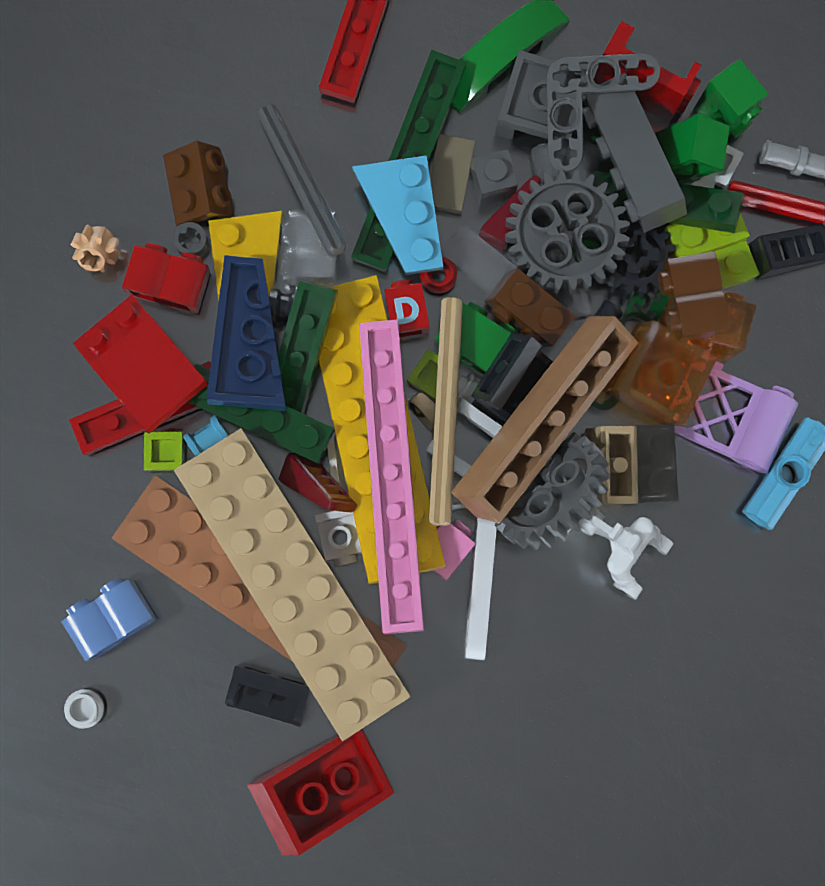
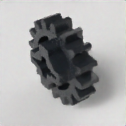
M625 217L624 220L630 222V226L627 231L620 234L631 238L627 246L619 247L625 252L623 259H612L622 275L617 271L610 273L603 269L606 278L602 284L609 281L613 283L611 288L612 294H615L620 288L625 290V299H629L633 291H637L639 297L644 299L647 294V288H650L654 293L659 292L658 272L663 271V265L667 259H671L670 256L674 254L676 246L665 244L670 235L668 231L659 235L656 232L657 228H654L644 233L639 221L637 225H632L630 219ZM634 247H636V255H638L637 260L639 262L636 263L635 269H632L633 261H631V254ZM645 273H650V274H652V275H650V276H648V277H646V278L638 279L640 276H642V275L645 274Z

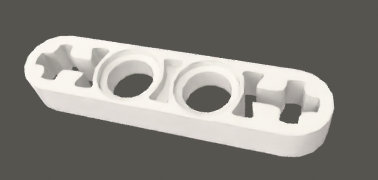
M476 518L474 539L476 544L473 550L465 640V659L475 660L485 659L497 529L495 522Z

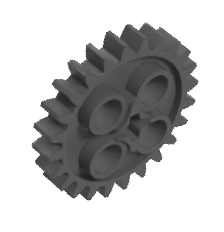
M559 170L556 181H553L545 173L542 186L531 180L529 184L531 194L520 190L518 192V200L522 205L511 203L510 212L515 217L506 218L505 227L514 231L505 234V242L515 244L508 250L509 257H521L517 261L515 268L521 270L528 267L527 276L530 279H534L536 276L540 277V287L543 289L548 282L554 283L555 294L559 293L562 284H567L570 293L574 294L577 283H581L586 291H589L591 288V278H594L600 284L604 283L606 277L603 269L610 273L616 271L617 265L612 259L622 260L625 252L619 247L627 246L629 242L628 236L620 234L627 231L630 226V222L619 220L624 216L626 207L614 208L619 195L615 193L606 196L605 191L608 185L606 182L597 188L594 187L593 174L585 182L580 181L579 170H575L572 179H566L564 171ZM554 202H558L561 207L566 229L568 231L574 230L572 245L581 258V262H575L568 235L560 233L562 220L553 206ZM573 202H580L586 206L588 211L580 215L574 214L570 211L568 205ZM537 215H545L550 218L552 224L541 228L536 226L532 219ZM587 236L596 237L601 242V247L594 250L588 249L583 245L582 239ZM551 249H558L564 253L566 259L560 263H554L548 260L546 253Z
M573 432L560 444L501 523H495V527L512 544L517 543L522 549L530 545L534 550L539 549L542 541L549 548L552 547L557 536L565 542L568 536L567 531L571 528L577 532L581 531L579 521L582 518L592 520L593 517L589 513L590 508L601 507L602 505L597 495L608 492V488L602 483L610 478V474L605 470L609 463L603 457V452L585 435L580 438L576 432Z

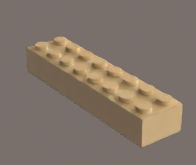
M241 428L174 469V472L342 741L410 698V694Z

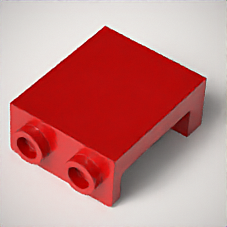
M621 21L603 55L636 54L627 49L635 28ZM619 62L621 75L626 73L627 76H637L639 83H646L647 76L654 75V70L648 69L646 62H639L638 68L635 70H626L627 62ZM694 62L686 78H681L660 66V75L655 86L649 90L635 91L642 108L670 123L675 112L683 115L702 81L695 77L702 65ZM606 63L599 64L593 79L594 82L599 85L613 79L615 76L613 67Z

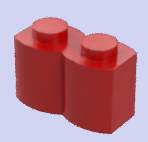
M146 243L145 247L134 245L122 285L125 294L129 296L132 294L135 298L198 314L210 275L208 265L203 263L204 259L183 252L181 257L169 255L165 247L154 243Z

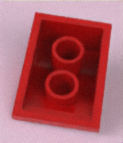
M132 294L73 342L93 370L148 434L208 385L197 369Z
M362 729L344 741L341 740L339 735H336L277 766L247 785L282 855L299 856L394 794Z

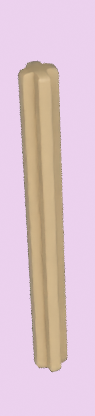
M454 297L443 298L441 301L429 522L434 526H448L451 523V491L453 490L463 308L461 299Z

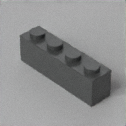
M626 73L621 75L618 85H627ZM613 79L608 80V81H606V82H604V83H602V84H599V85H602V86L608 85L609 83H611V82L613 81ZM636 93L584 94L587 106L583 108L584 118L589 129L596 127L600 137L595 140L603 160L610 158L614 165V168L610 169L609 172L617 191L624 189L628 196V200L624 201V206L631 222L639 221L645 233L687 215L685 197Z

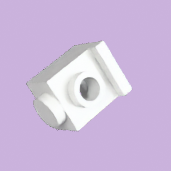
M331 511L315 515L325 561L334 560L335 567L358 562L356 555L361 554L362 551L353 512ZM338 530L345 531L347 534V541L342 545H337L333 541V535Z

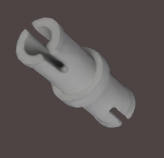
M766 140V143H764L759 163L788 169L790 174L800 176L803 173L825 179L824 155L809 152L808 147L800 145L797 148L773 143L770 140Z

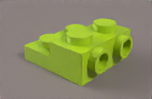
M741 212L735 233L672 223L666 226L662 232L668 231L670 234L665 244L676 246L674 254L670 256L671 258L715 251L721 273L722 290L754 279L760 275L746 241L750 235Z

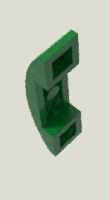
M532 0L511 14L459 59L466 62V68L452 105L461 113L488 90V85L515 63L519 50L528 52L539 42L541 45L567 25L570 19L553 0Z

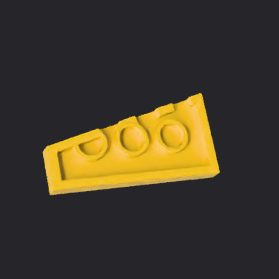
M282 211L208 221L218 301L224 255L262 258L268 297L270 290L275 289L276 264L283 222Z

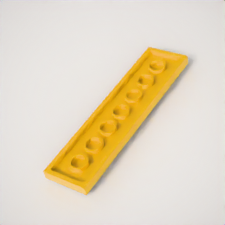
M377 275L329 287L338 290V294L319 358L349 497L357 504L353 515L370 585L379 583L359 323L387 320ZM405 396L419 573L444 568L446 565L437 527L429 522L430 497Z

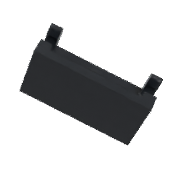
M238 664L234 667L225 704L232 708H238L301 727L311 690L304 682Z

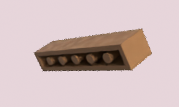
M589 316L451 491L474 516L495 523H501L636 347L638 341L615 316Z

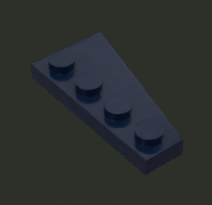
M224 255L207 391V403L210 405L286 411L262 258Z

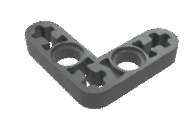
M644 53L564 57L557 59L551 64L547 73L548 156L554 168L570 172L578 168L582 162L583 94L649 90L655 86L660 75V66L656 58ZM643 61L646 62L648 69L654 70V75L647 76L646 83H639L637 76H626L627 85H618L621 77L619 62H627L626 70H635L638 68L639 62ZM602 63L611 65L615 71L613 81L604 86L596 84L592 78L594 68ZM588 64L586 70L588 87H580L581 79L569 80L568 87H562L559 80H554V74L561 72V66H568L571 73H582L579 65ZM561 105H571L576 110V120L567 127L558 125L554 118L555 111ZM555 131L564 134L577 131V139L569 137V147L571 150L577 151V157L571 158L567 166H563L561 159L555 158V153L562 150V138L554 140Z

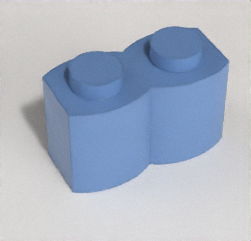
M120 577L116 578L100 589L102 595L96 600L89 602L86 598L67 609L69 616L61 622L85 661L96 659L157 619L133 580L127 579L122 581Z

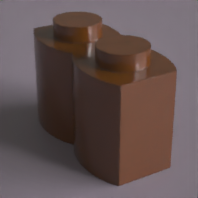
M715 251L667 259L663 265V271L658 272V283L661 294H667L671 309L666 310V324L669 333H675L678 342L724 335L730 329V318L727 302L722 290L721 273Z

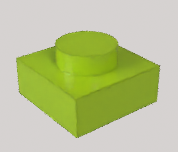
M427 349L407 378V383L436 401L438 355Z
M144 432V470L174 471V469L184 464L185 440L183 435L185 433L151 432L148 434Z

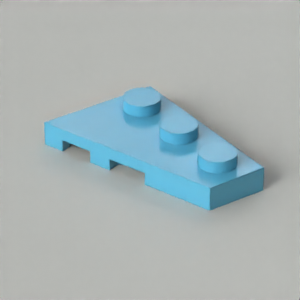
M427 155L352 166L353 172L362 186L405 274L410 275L443 270Z

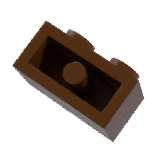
M518 268L506 272L484 301L492 308L491 312L495 317L505 324L511 323L521 331L520 334L532 336L542 345L541 348L554 346L576 317Z

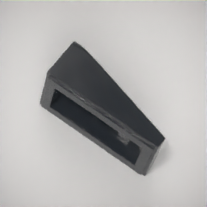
M820 224L760 235L750 242L748 246L760 274L756 278L770 277L824 263V225ZM807 237L811 238L815 251L814 255L811 254ZM793 241H796L800 257H798ZM780 244L782 246V250L786 260H783L779 248Z

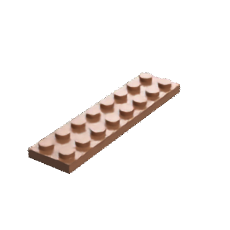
M155 475L114 533L112 539L291 660L192 499ZM359 613L389 663L394 667L407 645L392 634H383L380 626Z

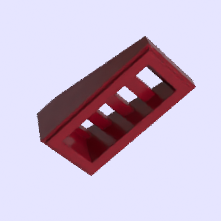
M533 175L482 225L478 238L501 252L506 251L510 243L505 242V234L514 231L505 227L506 218L515 217L510 212L511 203L522 205L518 200V192L521 190L531 194L529 189L530 181L533 180L540 185L541 178Z
M289 453L286 456L278 478L280 483L326 510L355 512L357 504L320 463L317 464L294 453Z

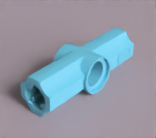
M808 417L803 419L777 460L773 461L769 472L742 510L747 518L768 530L774 528L798 490L808 483L812 469L825 451V425ZM784 464L791 466L795 472V478L792 483L786 482L781 475V469Z

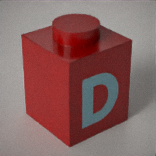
M400 280L392 283L391 288L384 289L389 320L398 319L400 339L429 334L430 325L422 283L413 284V280Z

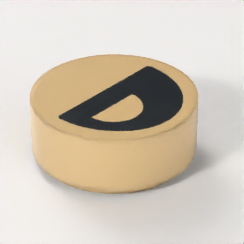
M418 392L408 400V405L419 421L428 429L433 430L435 404L424 393Z

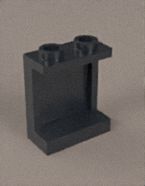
M512 332L471 397L506 423L553 361L539 350L542 345L532 336Z

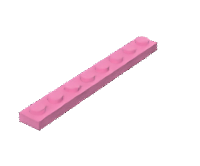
M398 319L359 323L383 634L424 631Z

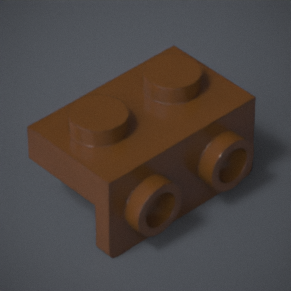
M197 140L163 155L176 226L185 222L199 223L211 217L224 219L233 216L231 207L232 197L227 186L224 170L225 160L219 147Z

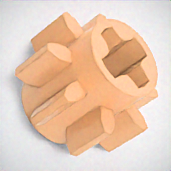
M86 225L83 233H76L72 240L71 246L76 248L72 258L77 260L79 265L87 271L100 270L103 273L106 271L108 264L115 265L120 252L115 248L119 239L114 238L106 227Z

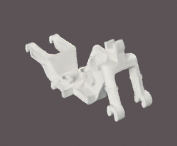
M461 399L457 404V413L463 414L467 417L468 421L494 438L502 428L500 424L467 401ZM433 440L426 448V451L433 455ZM454 455V472L463 477L471 466ZM591 507L589 513L593 518L592 520L582 518L579 521L581 531L589 536L595 533L609 539L612 554L608 559L607 567L612 575V579L615 581L613 585L627 593L630 598L636 600L643 588L630 574L631 568L648 544L656 547L661 554L666 555L673 546V542L662 535L660 529L646 517H639L630 527L623 528L622 525L616 523L614 528L602 521L605 516L594 507Z

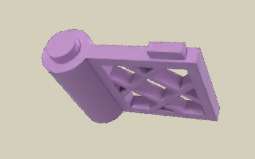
M703 356L701 361L693 359L662 428L730 457L748 469L767 474L798 408V402L793 399L794 393L780 386H773L772 390L758 387L721 371L724 364ZM698 371L711 377L716 390L696 397L691 385L695 372ZM719 381L726 383L729 386L722 388ZM740 389L752 395L747 407L731 412L724 393ZM688 390L691 399L682 402ZM719 396L726 415L706 422L699 402ZM694 405L701 424L687 429L673 422L679 409ZM743 414L740 423L737 426L734 417ZM729 420L734 433L730 445L726 446L715 441L709 426ZM703 429L706 436H703L697 433L696 431Z

